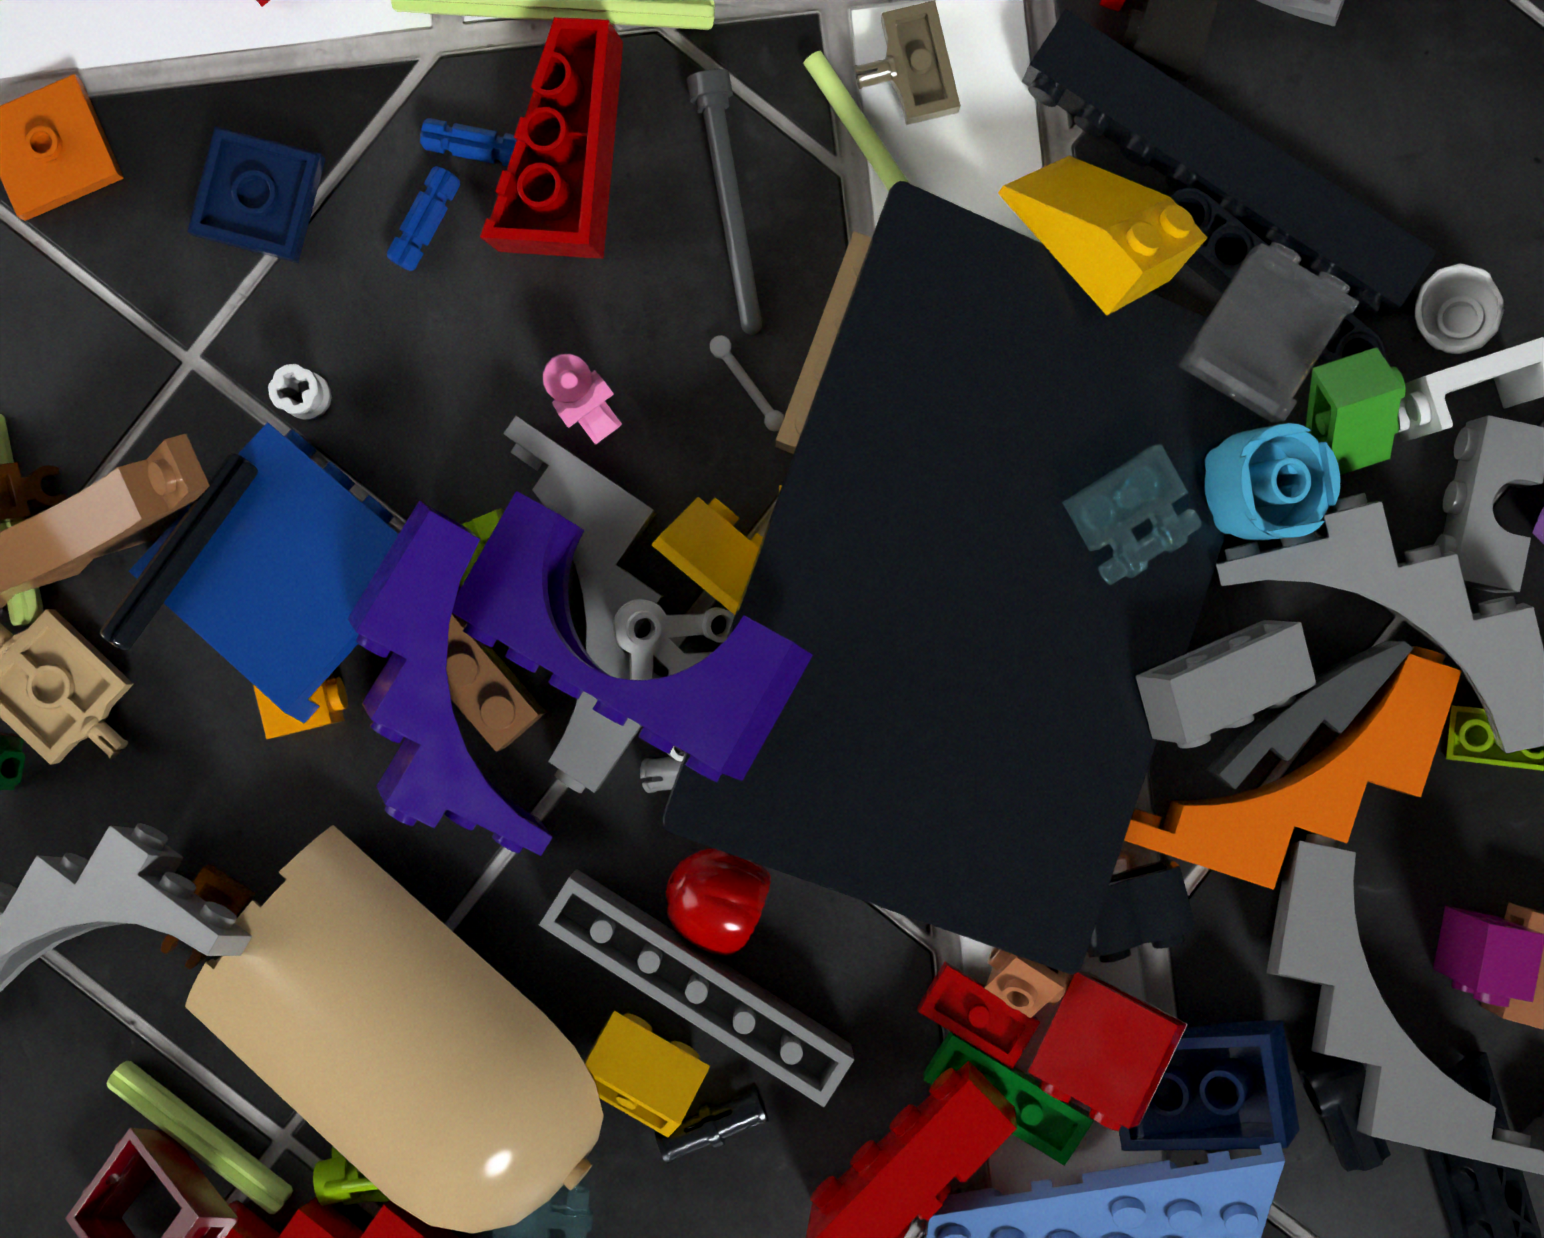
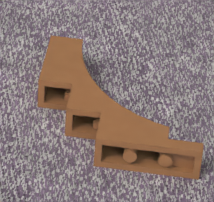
M187 434L164 439L146 460L117 467L97 482L61 503L0 531V610L4 608L7 601L12 599L15 594L79 575L94 558L155 540L210 487Z

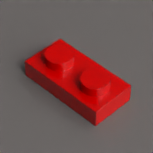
M944 961L917 1006L919 1013L1011 1069L1015 1066L1041 1023L1036 1016L1029 1018L1019 1010L1011 1008L1002 999L986 990L985 985Z

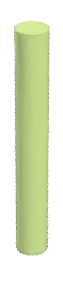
M819 50L811 54L803 62L804 66L887 190L889 191L899 181L908 182L822 51Z

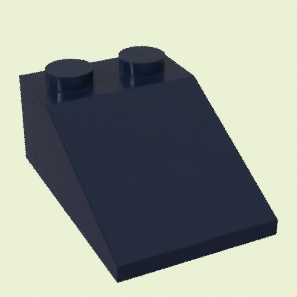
M1283 1020L1230 1022L1186 1028L1141 1123L1130 1129L1121 1126L1119 1130L1121 1150L1260 1149V1145L1279 1142L1282 1149L1288 1148L1300 1129Z

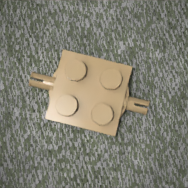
M46 609L27 630L13 635L0 623V718L50 765L60 763L80 741L90 738L110 759L122 752L121 749L128 745V741L124 740L105 721L109 716L111 708L132 687L133 683L54 609Z

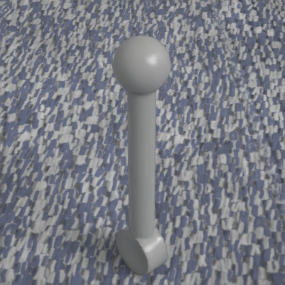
M722 335L714 337L710 342L712 355L725 361L764 414L765 426L771 431H779L785 417L784 414L778 410H773L731 353L730 340Z

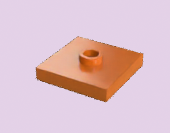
M75 74L0 106V178L17 217L24 221L124 179L82 80Z

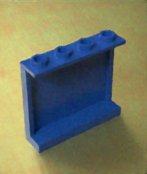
M267 422L238 453L258 469L256 477L170 593L164 604L284 713L305 723L320 707L310 698L312 694L359 644L356 642L359 634L355 632L348 617L399 534L388 525L394 516L370 495L361 502L349 492L355 483L338 467L329 462L322 469L310 459L317 450L297 432L291 429L283 436ZM190 506L129 570L135 578L138 579Z

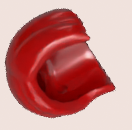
M712 847L693 853L682 860L669 877L666 887L668 918L674 929L685 940L696 947L713 954L733 955L745 946L759 922L769 892L771 875L763 865Z

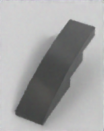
M1384 641L1331 666L1315 677L1317 685L1296 694V700L1292 704L1280 708H1271L1251 723L1205 771L1220 784L1236 789L1266 753L1274 758L1289 761L1318 726L1323 730L1342 733L1413 648L1405 641Z

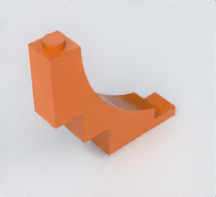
M1412 646L1411 652L1361 709L1349 726L1327 748L1309 762L1284 777L1253 790L1204 800H1171L1163 828L1159 827L1162 817L1135 808L1124 841L1274 890L1294 826L1348 843L1367 782L1421 797L1462 671L1443 665L1445 655L1429 649Z

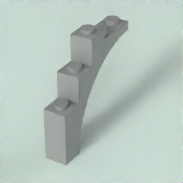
M1365 493L1339 498L1336 504L1332 506L1333 511L1326 512L1322 518V521H1325L1323 523L1324 536L1316 537L1315 532L1301 537L1282 538V546L1262 551L1259 550L1258 542L1247 543L1225 549L1226 559L1216 562L1221 586L1262 580L1313 582L1360 594L1399 612L1427 632L1458 664L1484 707L1496 744L1505 753L1544 746V648L1534 607L1525 603L1516 604L1514 596L1479 603L1480 613L1472 614L1458 555L1451 551L1441 553L1439 544L1404 552L1406 561L1397 563L1382 501L1376 500L1367 503Z
M138 823L135 828L109 826L90 860L73 853H65L63 857L37 855L18 888L0 882V992L30 963L58 944L96 928L126 923L137 924L172 935L206 956H241L252 935L234 923L237 916L231 910L220 904L204 901L194 893L196 885L193 882L175 873L184 857L166 845L168 837L164 833L142 823Z

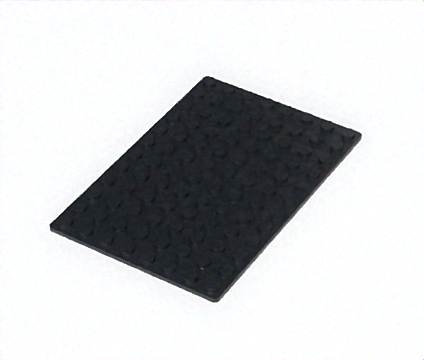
M899 181L890 188L727 636L728 638L745 615L794 642L813 656L743 781L722 774L718 782H714L685 765L690 757V754L685 752L661 818L662 827L672 834L1068 974L1079 972L1082 968L1157 743V739H1152L1136 675L1187 653L1226 535L1215 526L1213 515L1207 503L1205 495V459L1213 448L1218 447L1228 437L1239 432L1262 427L1283 364L1282 353L1278 349L1151 292L1107 316L1041 242L908 182Z

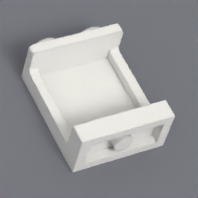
M1544 337L1405 383L1406 393L1405 397L1401 399L1398 413V433L1401 441H1409L1451 428L1453 422L1445 401V395L1493 378L1504 409L1544 397Z

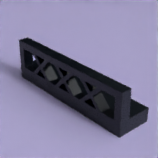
M1470 1052L1452 1068H1438L1466 1091L1474 1095L1470 1078L1473 1077L1476 1087L1475 1096L1496 1108L1492 1138L1495 1127L1510 1130L1486 1052ZM1428 1149L1454 1238H1542L1522 1170ZM1505 1186L1507 1189V1201L1505 1198Z

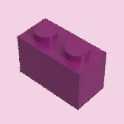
M1445 906L1433 970L1451 978L1452 988L1472 993L1473 999L1484 1003L1509 1007L1510 998L1533 1002L1544 947V934L1499 916Z

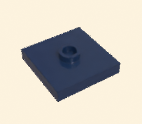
M215 126L187 232L195 237L299 263L326 158L321 153Z

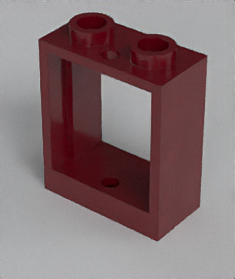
M129 1128L124 1137L116 1144L114 1151L92 1182L83 1190L81 1197L65 1219L79 1238H136L122 1217L153 1173L157 1175L182 1208L161 1238H225L239 1218L177 1141L164 1131Z

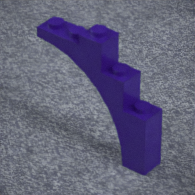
M419 500L348 617L355 632L359 634L356 638L357 643L384 658H387L390 651L393 652L362 703L369 718L373 721L370 727L374 731L396 743H401L402 739L406 737L376 787L386 805L384 810L390 816L406 825L414 826L418 820L435 829L441 817L445 814L454 823L468 830H474L476 825H479L494 832L492 838L512 852L520 853L524 847L541 856L551 841L552 835L538 817L505 797L478 769L466 749L452 710L446 670L449 622L460 580L480 538L467 527Z

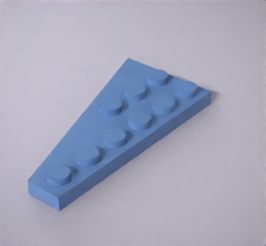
M1279 1142L1260 1145L1262 1155L1231 1160L1229 1151L1207 1154L1208 1163L1178 1168L1175 1163L1165 1160L1083 1173V1183L1053 1187L1052 1180L1045 1179L1032 1181V1191L1003 1195L995 1188L950 1194L942 1203L943 1206L928 1221L925 1219L923 1238H1261L1285 1158L1281 1143Z

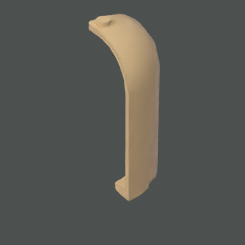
M334 825L329 827L279 871L285 882L262 906L257 901L252 900L234 923L252 935L241 956H221L216 961L211 959L205 962L191 988L185 1007L386 1197L399 1207L430 1226L473 1234L515 1225L548 1202L563 1185L570 1191L574 1189L593 1166L586 1158L598 1141L604 1116L596 1083L574 1045L537 1006Z

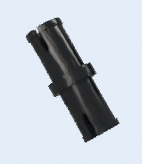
M753 1088L745 1094L714 1107L710 1103L699 1106V1113L683 1119L681 1125L668 1138L655 1131V1138L664 1161L669 1164L675 1159L708 1145H712L714 1149L725 1145V1138L760 1123L769 1122V1118L758 1090Z

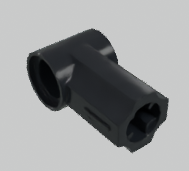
M1333 1057L1300 1070L1303 1087L1316 1113L1325 1122L1341 1166L1347 1172L1353 1170L1367 1171L1383 1165V1161L1391 1154L1385 1139L1372 1137L1357 1131L1366 1069L1362 1062Z

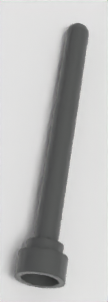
M710 69L694 73L687 77L686 81L690 102L696 104L698 113L704 114L741 327L745 333L754 335L761 330L763 323L725 109L730 106L728 98L733 95L728 70Z

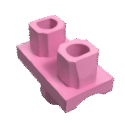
M570 353L559 354L551 358L543 371V384L547 393L555 399L552 404L568 428L578 421L592 441L597 444L622 425L605 402L614 393L595 370L591 373L588 365L579 356Z

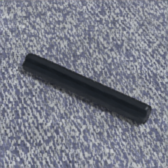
M231 453L226 457L208 482L210 487L193 502L100 629V635L106 641L122 650H128L133 646L256 477L258 469L250 461L236 453Z

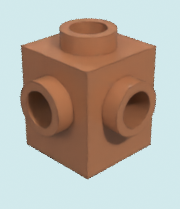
M994 947L987 960V963L993 968L985 989L1002 999L1011 1008L1019 1010L1029 1018H1032L1047 1003L1052 1006L1056 1005L1067 991L1071 979L1068 977V973Z

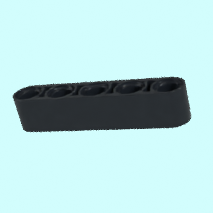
M1195 188L1181 189L1171 196L1178 206L1183 207L1192 215L1194 223L1208 237L1185 264L1312 369L1342 359L1345 346L1354 348L1358 353L1377 347L1385 358L1386 350L1384 343L1375 332L1210 196ZM1216 243H1225L1234 250L1236 256L1235 265H1226L1220 262L1215 253ZM1259 277H1266L1276 285L1277 298L1275 301L1268 300L1260 294L1257 286ZM1302 311L1313 314L1318 320L1319 332L1317 336L1308 334L1302 328L1300 323Z

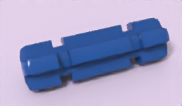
M433 118L424 120L420 133V144L427 151L444 154L447 149L449 152H452V156L493 164L497 159L502 162L503 166L509 165L517 141L513 134L505 133L504 137H500V135H497V131L454 123L453 127H449L447 121Z
M435 166L431 169L424 182L427 186L425 193L419 191L399 229L403 233L400 238L395 237L387 251L389 260L405 270L413 271L416 269L424 254L420 250L422 245H429L448 209L445 206V202L447 200L452 201L460 187L458 177L442 167Z

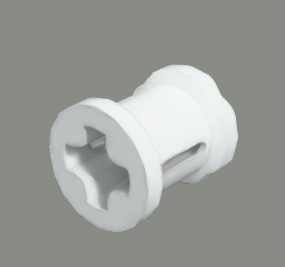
M297 364L284 365L277 369L268 385L269 397L273 404L299 419H317L327 411L331 403V388L327 381L317 373L304 369ZM300 382L309 386V389L302 393V403L292 399V396L299 392L298 383Z

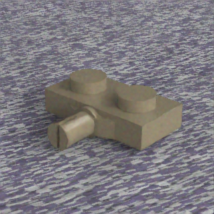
M933 0L883 12L881 24L887 45L886 57L883 60L854 66L858 88L862 89L863 87L890 81L891 86L899 95L906 125L959 113L961 105L936 1Z

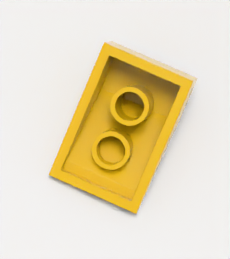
M1070 155L1003 185L998 192L1001 198L1107 316L1169 282L1208 238L1194 223L1191 214L1183 207L1178 206L1170 196Z

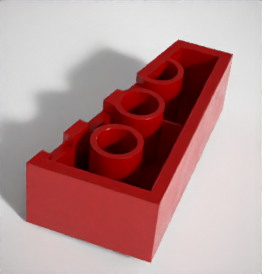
M554 17L531 85V88L534 90L525 117L520 116L514 135L517 141L506 171L502 170L495 191L498 197L491 218H486L480 235L482 240L498 252L604 259L623 41L609 20Z
M967 1061L958 1071H955L954 1068L947 1069L934 1081L929 1090L931 1095L917 1108L910 1104L902 1109L892 1120L889 1126L891 1131L877 1144L873 1140L866 1142L850 1161L851 1168L838 1179L833 1175L828 1177L816 1188L810 1198L812 1207L806 1238H904L912 1220L916 1216L920 1219L925 1218L928 1221L943 1206L942 1203L951 1191L949 1182L954 1177L960 1182H966L1017 1129L1015 1107L970 1061Z

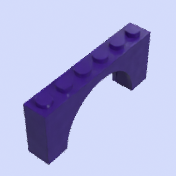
M516 491L456 595L452 613L467 621L463 632L492 648L495 642L499 640L510 647L505 655L506 658L533 673L541 665L553 673L548 683L576 699L580 698L583 691L598 699L593 710L611 721L624 726L629 718L643 726L638 737L654 747L670 754L675 745L690 754L685 765L706 778L718 782L720 776L725 774L743 781L813 655L789 639L744 615L734 631L713 653L686 670L670 676L649 680H628L610 676L585 651L574 629L568 601L569 574L573 556L584 529Z

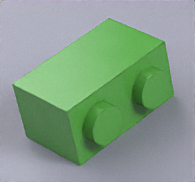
M1377 347L1312 369L1306 428L1312 431L1307 432L1313 435L1319 443L1326 442L1332 449L1338 462L1340 475L1390 459L1394 435L1399 431L1398 413L1400 402L1406 393L1405 382L1401 372L1397 367L1389 366Z

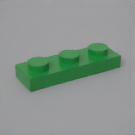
M949 1031L923 1072L924 1081L932 1085L947 1069L954 1068L955 1071H958L967 1061H970L1015 1107L1017 1129L1012 1134L1065 1166L1094 1122L1088 1115L1089 1111L1071 1100L1069 1103L1050 1096L1039 1088L1040 1081L1015 1066L1013 1069L1007 1067Z

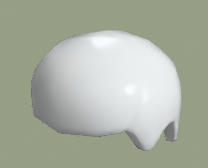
M1461 263L1437 270L1420 288L1415 302L1417 327L1425 340L1436 350L1452 354L1473 351L1482 348L1499 331L1504 313V299L1491 274L1486 270Z

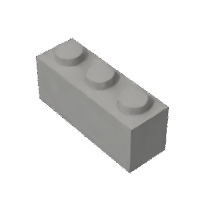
M1275 620L1260 621L1136 675L1152 739L1175 742L1179 748H1193L1203 745L1211 740V733L1222 728H1235L1249 724L1254 720L1253 714L1265 708H1280L1290 705L1296 700V694L1317 685L1301 622Z

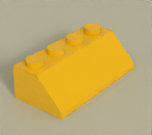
M697 497L652 543V546L735 615L763 537L756 533L749 540L733 527L740 518L722 502L714 497L709 505H707Z

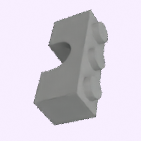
M1488 415L1466 422V426L1461 429L1456 438L1454 457L1458 459L1455 479L1450 482L1444 494L1443 510L1447 513L1444 532L1437 538L1435 544H1439L1441 553L1451 551L1458 555L1465 587L1493 593L1520 592L1531 538L1512 534L1504 530L1494 517L1493 501L1496 493L1503 485L1521 488L1543 483L1544 427Z

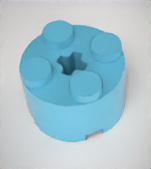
M1292 423L1247 430L1228 437L1218 447L1213 448L1205 459V495L1215 526L1225 534H1232L1241 539L1254 541L1295 538L1316 531L1325 522L1321 521L1329 506L1336 504L1340 493V470L1332 449L1326 442L1319 443L1313 435L1307 432L1312 430L1303 425Z

